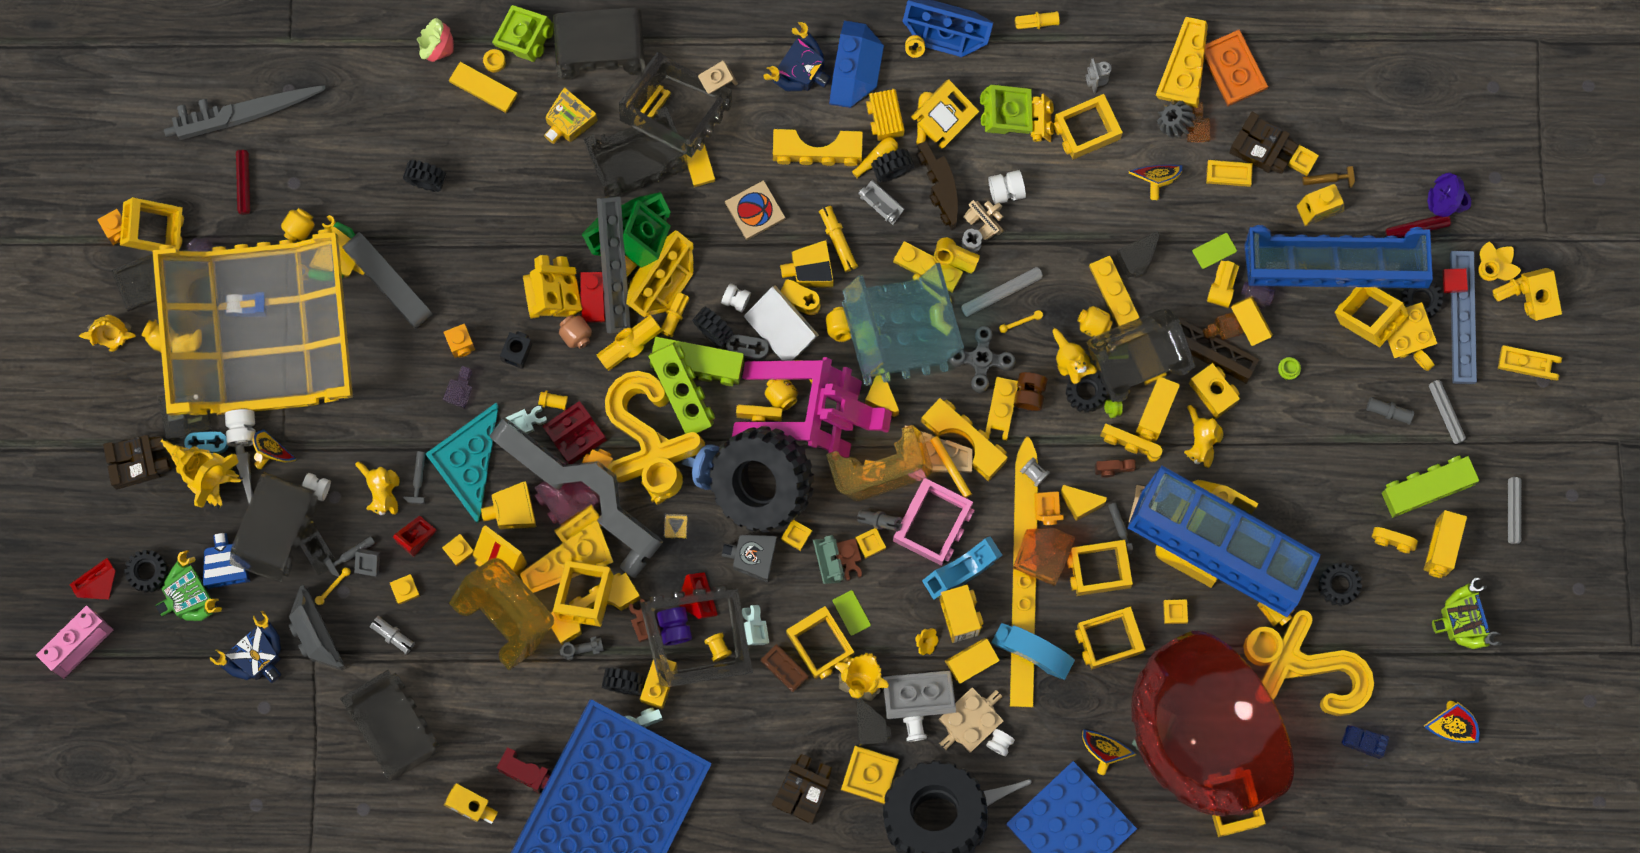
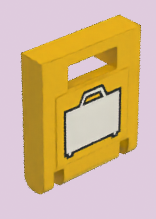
M946 80L911 118L916 120L922 115L923 118L917 125L934 143L943 137L944 139L938 145L943 149L979 111L950 80ZM951 93L965 106L962 111L948 98Z

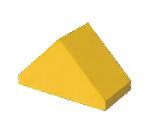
M879 370L865 399V404L872 408H886L892 411V416L895 417L899 415V409L883 370Z
M1063 485L1060 493L1076 521L1102 508L1107 497Z

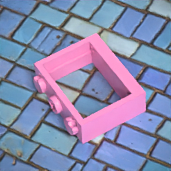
M924 478L902 520L903 522H901L902 528L893 537V542L942 566L944 560L949 562L954 552V549L951 548L954 541L959 542L963 535L964 529L961 527L964 521L969 522L975 511L971 508L973 502ZM928 492L962 508L940 554L905 538Z
M86 605L36 656L52 672L64 679L113 629Z

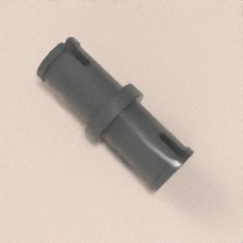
M1370 397L1366 408L1367 411L1385 416V419L1390 420L1392 418L1410 425L1414 416V411L1396 406L1394 402L1387 403Z
M861 509L857 517L863 518L857 519L859 523L872 525L876 529L885 528L898 532L902 528L901 523H896L903 522L902 518L886 515L883 511L872 512Z

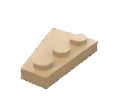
M905 425L904 471L948 472L930 441L934 436ZM940 439L959 473H972V449Z

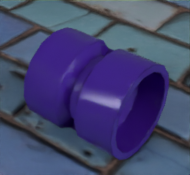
M685 607L666 609L657 613L659 626L664 629L661 632L663 645H676L692 640L690 626L685 624L688 621Z

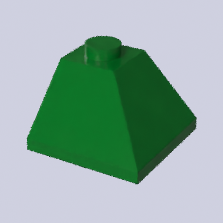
M640 200L635 201L623 233L625 255L643 268L659 259L671 225Z

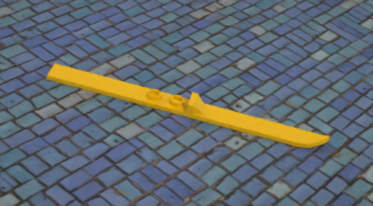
M1027 436L1021 444L1015 463L1012 627L1014 625L1035 634L1037 570L1035 493H1038V487H1035L1034 482L1025 473L1022 474L1020 471L1033 457L1036 459L1037 464L1038 459L1032 440ZM1011 652L1010 707H1033L1034 663Z

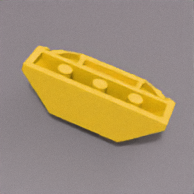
M676 230L667 236L659 259L643 268L640 267L630 281L626 304L642 317L670 310L676 295L682 292L693 275V243Z

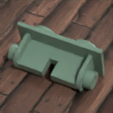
M833 535L826 536L824 539L813 540L823 584L840 583L843 580V575H845L841 560H835L834 557L839 555L836 543L837 540L833 538Z

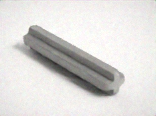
M1440 380L1431 382L1429 388L1455 444L1463 442L1466 436Z
M1519 477L1508 479V542L1510 544H1519L1521 542V478Z

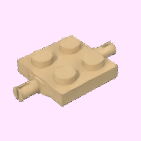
M973 687L969 689L955 703L956 713L943 714L939 718V721L946 727L949 734L939 744L943 746L949 741L943 747L947 750L956 741L962 744L969 753L972 752L1003 722L993 707L1002 698V695L999 694L993 699L999 693L995 690L986 699L981 697Z

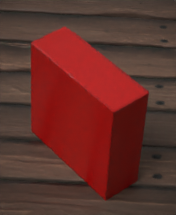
M1466 268L1444 269L1442 271L1444 293L1468 291Z

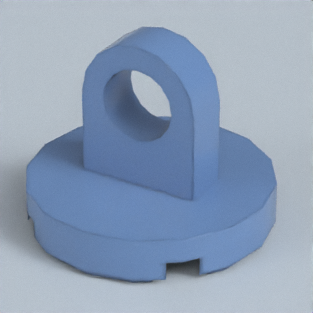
M706 445L701 448L696 458L689 457L682 460L683 465L693 467V481L701 489L711 490L710 483H712V478H710V468L714 466L712 460L715 454L719 452V446Z

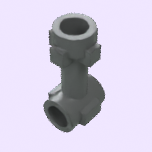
M591 637V642L574 646L570 642H566L559 650L560 655L570 661L573 660L576 654L593 651L594 655L600 654L599 652L604 651L601 637Z

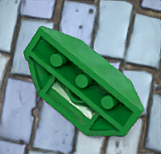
M661 192L636 197L621 205L623 233L637 200H640L664 221H667L671 213ZM596 218L582 233V236L591 254L601 256L598 218Z

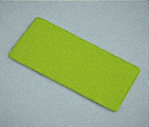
M1225 233L1193 249L1192 252L1201 268L1204 269L1236 253L1237 249L1229 235Z
M852 590L833 599V603L851 636L871 626Z

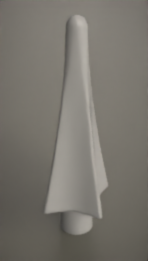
M244 445L235 446L236 456L239 461L236 466L240 477L243 478L242 482L250 506H254L250 454L248 452L245 453Z
M1028 779L1009 786L984 791L987 806L1020 788L1030 785L1032 781Z

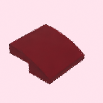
M580 401L542 426L569 465L575 463L591 452L592 449L594 450L607 441Z

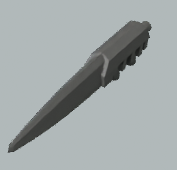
M325 85L287 91L233 105L230 104L223 106L221 110L217 106L209 109L207 99H202L198 101L201 112H191L190 115L187 113L186 106L180 105L177 106L179 118H172L174 126L165 128L164 133L166 137L177 134L179 140L242 124L310 98L324 91Z

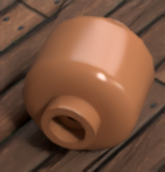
M570 315L560 323L559 335L568 347H579V349H582L590 343L589 338L592 335V329L583 317Z

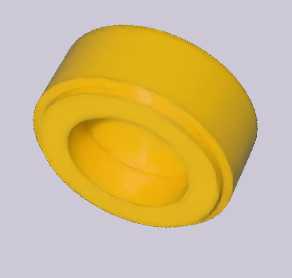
M491 49L483 57L484 66L490 72L496 73L505 67V56L500 50Z
M1418 350L1413 354L1415 361L1425 371H1429L1435 366L1429 356L1422 350Z

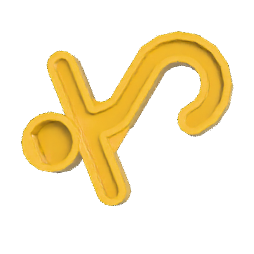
M641 371L626 373L617 378L608 389L605 398V408L610 421L618 429L639 442L641 450L612 461L608 465V469L616 474L617 482L619 483L642 475L644 486L653 495L662 499L671 498L678 493L683 483L682 474L673 463L697 455L701 448L705 446V442L694 432L668 440L653 428L628 413V402L636 394H646L649 400L657 407L667 405L669 398L661 382L650 373Z
M1302 610L1293 616L1283 638H1281L1277 631L1269 627H1259L1247 636L1243 645L1244 654L1247 659L1258 666L1269 665L1256 691V698L1259 702L1266 704L1274 700L1284 679L1342 671L1350 676L1353 685L1352 690L1348 695L1341 696L1330 693L1324 696L1320 702L1322 711L1335 716L1350 715L1364 707L1371 698L1374 687L1373 673L1367 662L1357 654L1345 650L1315 655H1305L1301 652L1300 646L1312 624V616L1308 611Z

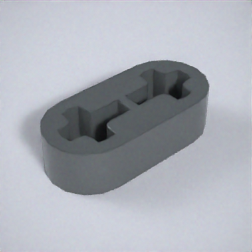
M733 335L726 342L728 351L743 353L746 359L763 360L769 352L767 342L760 338ZM735 341H739L740 345L746 346V348L739 347L737 351H734L733 346L730 345L734 344ZM757 344H760L765 351H761L757 355L755 350L749 349V347L756 348Z

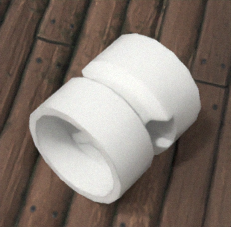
M1020 170L1008 172L1005 177L1001 174L988 177L994 204L1005 203L1008 201V198L1012 200L1026 198L1025 186Z
M248 409L226 412L225 425L229 428L226 432L227 445L232 447L253 445L252 438L256 433V430L252 428L255 425V412Z

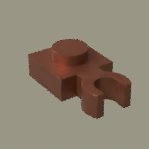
M1135 460L1097 461L1095 464V474L1101 475L1103 478L1114 477L1115 473L1133 472L1136 469Z
M856 539L837 543L839 555H836V557L841 560L842 566H846L845 579L850 581V571H856L858 578H861L862 571L855 564L861 562Z
M641 599L642 608L640 610H635L632 603L629 604L630 612L637 617L631 620L639 642L661 634L653 613H645L647 609L646 602Z

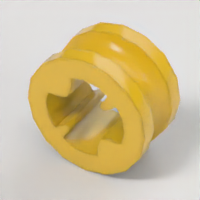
M918 35L908 37L905 42V51L910 57H920L925 51V42ZM914 43H918L916 50H912Z

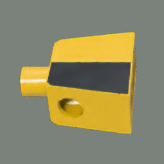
M826 241L793 251V263L780 265L782 278L795 276L796 283L803 287H833V276Z

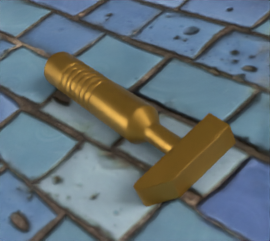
M1353 166L1347 167V174L1331 173L1302 177L1303 186L1337 182L1339 179L1348 178L1349 188H1351L1355 182Z

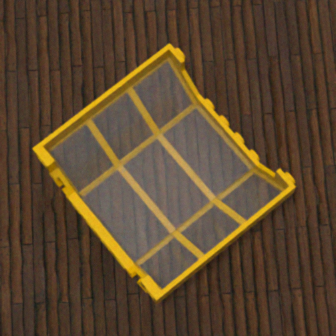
M331 229L319 230L318 234L312 235V239L293 243V240L279 241V245L261 242L257 243V247L249 248L247 244L235 245V249L226 250V247L221 246L213 247L212 251L198 252L179 251L173 248L172 245L159 246V250H153L167 414L171 416L181 414L207 415V410H210V413L225 415L228 411L248 409L256 412L319 405V400L324 399L325 403H329L342 398H353L339 239L335 232L332 233Z

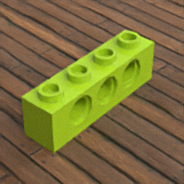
M676 342L650 353L648 357L685 434L690 432L698 433L711 427L714 424V413L710 407H706L703 401L705 395L700 386L697 387L693 380L696 378L691 366H686L684 361L686 355L682 347L677 346ZM676 363L679 366V373L672 374L669 372L668 364ZM678 384H686L689 387V393L681 394L677 388ZM688 404L697 405L699 409L698 414L689 413L687 410Z

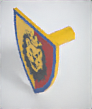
M1182 165L1146 166L1131 170L1129 174L1150 182V199L1158 200L1159 187L1172 184L1173 180L1181 175Z
M260 430L254 434L252 440L257 452L254 455L256 460L254 465L257 468L262 469L269 459L280 462L296 461V458L265 430Z
M1447 702V710L1424 725L1433 734L1449 741L1460 743L1479 742L1478 722L1474 715L1459 702Z
M1083 729V742L1088 751L1100 761L1097 772L1101 775L1106 774L1109 764L1136 755L1131 749L1109 736Z

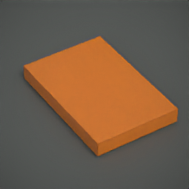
M1240 29L1205 45L1204 60L1227 106L1268 89V85Z

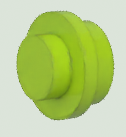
M1287 357L1279 363L1278 372L1284 379L1292 380L1300 374L1301 365L1295 358Z
M1109 396L1108 400L1105 401V412L1110 418H1116V416L1122 414L1121 398Z

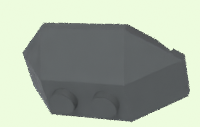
M305 585L300 586L289 616L292 623L288 626L293 636H298L301 644L298 646L304 657L308 656L314 662L338 670H345L346 667L308 588Z

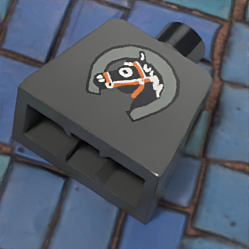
M740 535L738 545L724 543L722 557L734 559L733 569L735 571L768 582L777 537Z

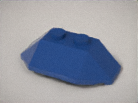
M908 0L903 17V23L907 26L910 33L922 37L926 48L963 57L987 45L994 23L974 11L934 0Z
M844 21L829 105L852 108L857 102L877 88L884 45L866 24Z

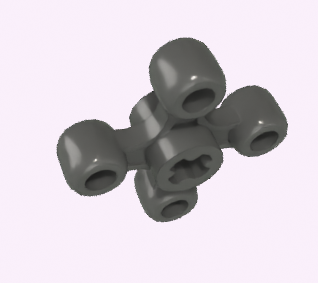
M981 326L976 330L975 340L978 346L973 352H965L961 348H954L948 356L952 366L960 367L968 364L975 369V376L972 378L971 387L977 393H983L988 389L989 380L986 373L989 368L999 367L1003 371H1010L1016 363L1012 353L1004 352L996 355L989 350V343L992 340L993 332L987 326ZM985 333L988 337L982 338L980 334ZM959 355L961 359L956 360L954 356ZM978 356L980 358L986 357V362H978ZM1008 359L1010 363L1005 364L1003 360ZM982 381L984 385L978 386L976 382Z

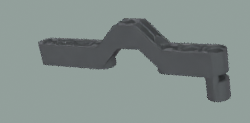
M502 418L490 434V438L553 488L560 490L565 483L582 481L600 496L602 511L597 521L632 549L619 565L620 568L633 578L638 576L647 564L644 558L651 559L663 541L621 508L616 474L599 461L566 465L506 418Z

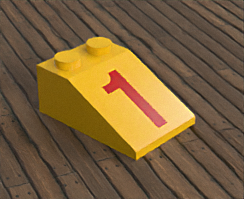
M486 525L482 528L473 552V556L477 560L475 564L484 571L487 569L494 573L493 578L502 585L506 582L511 586L520 572L527 566V562L521 551Z

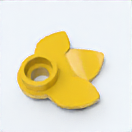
M1491 242L1486 243L1481 248L1479 254L1481 259L1478 268L1480 277L1486 281H1494L1497 278L1508 281L1515 278L1521 269L1511 264L1514 254L1513 247H1502L1496 250ZM1487 267L1493 270L1492 274L1486 272Z

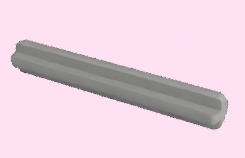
M1035 267L961 306L962 312L968 317L1042 279L1043 274L1038 267Z

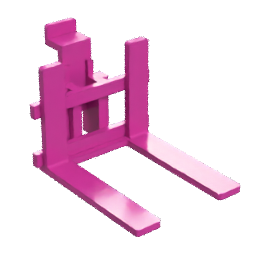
M823 357V360L747 361L744 365L742 377L745 380L813 379L806 421L735 422L732 437L752 427L768 426L771 430L777 428L784 431V435H791L796 441H806L810 447H820L829 451L828 455L833 457L838 455L842 458H849L851 443L840 439L842 429L852 431L853 425L868 431H883L887 433L890 428L892 411L886 408H872L858 401L862 381L851 376L852 369L848 367H843L842 371L832 367V360L827 357ZM826 398L837 402L836 409L825 408ZM822 420L833 425L832 435L820 430Z

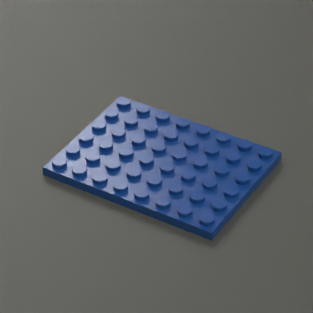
M590 699L511 853H667L712 763Z

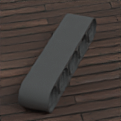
M360 232L342 246L345 252L413 328L417 329L433 315Z

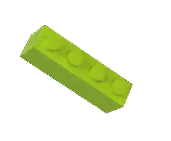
M655 337L652 352L676 342V345L681 346L684 350L686 366H691L699 380L705 382L718 380L720 384L726 386L739 385L744 362L743 353ZM669 363L668 370L677 374L679 373V366L676 363Z
M1461 456L1454 457L1448 460L1449 464L1441 467L1440 464L1429 467L1427 473L1420 475L1419 472L1407 476V481L1399 483L1396 480L1387 484L1386 489L1381 494L1392 518L1475 486L1479 479L1469 456L1461 458Z

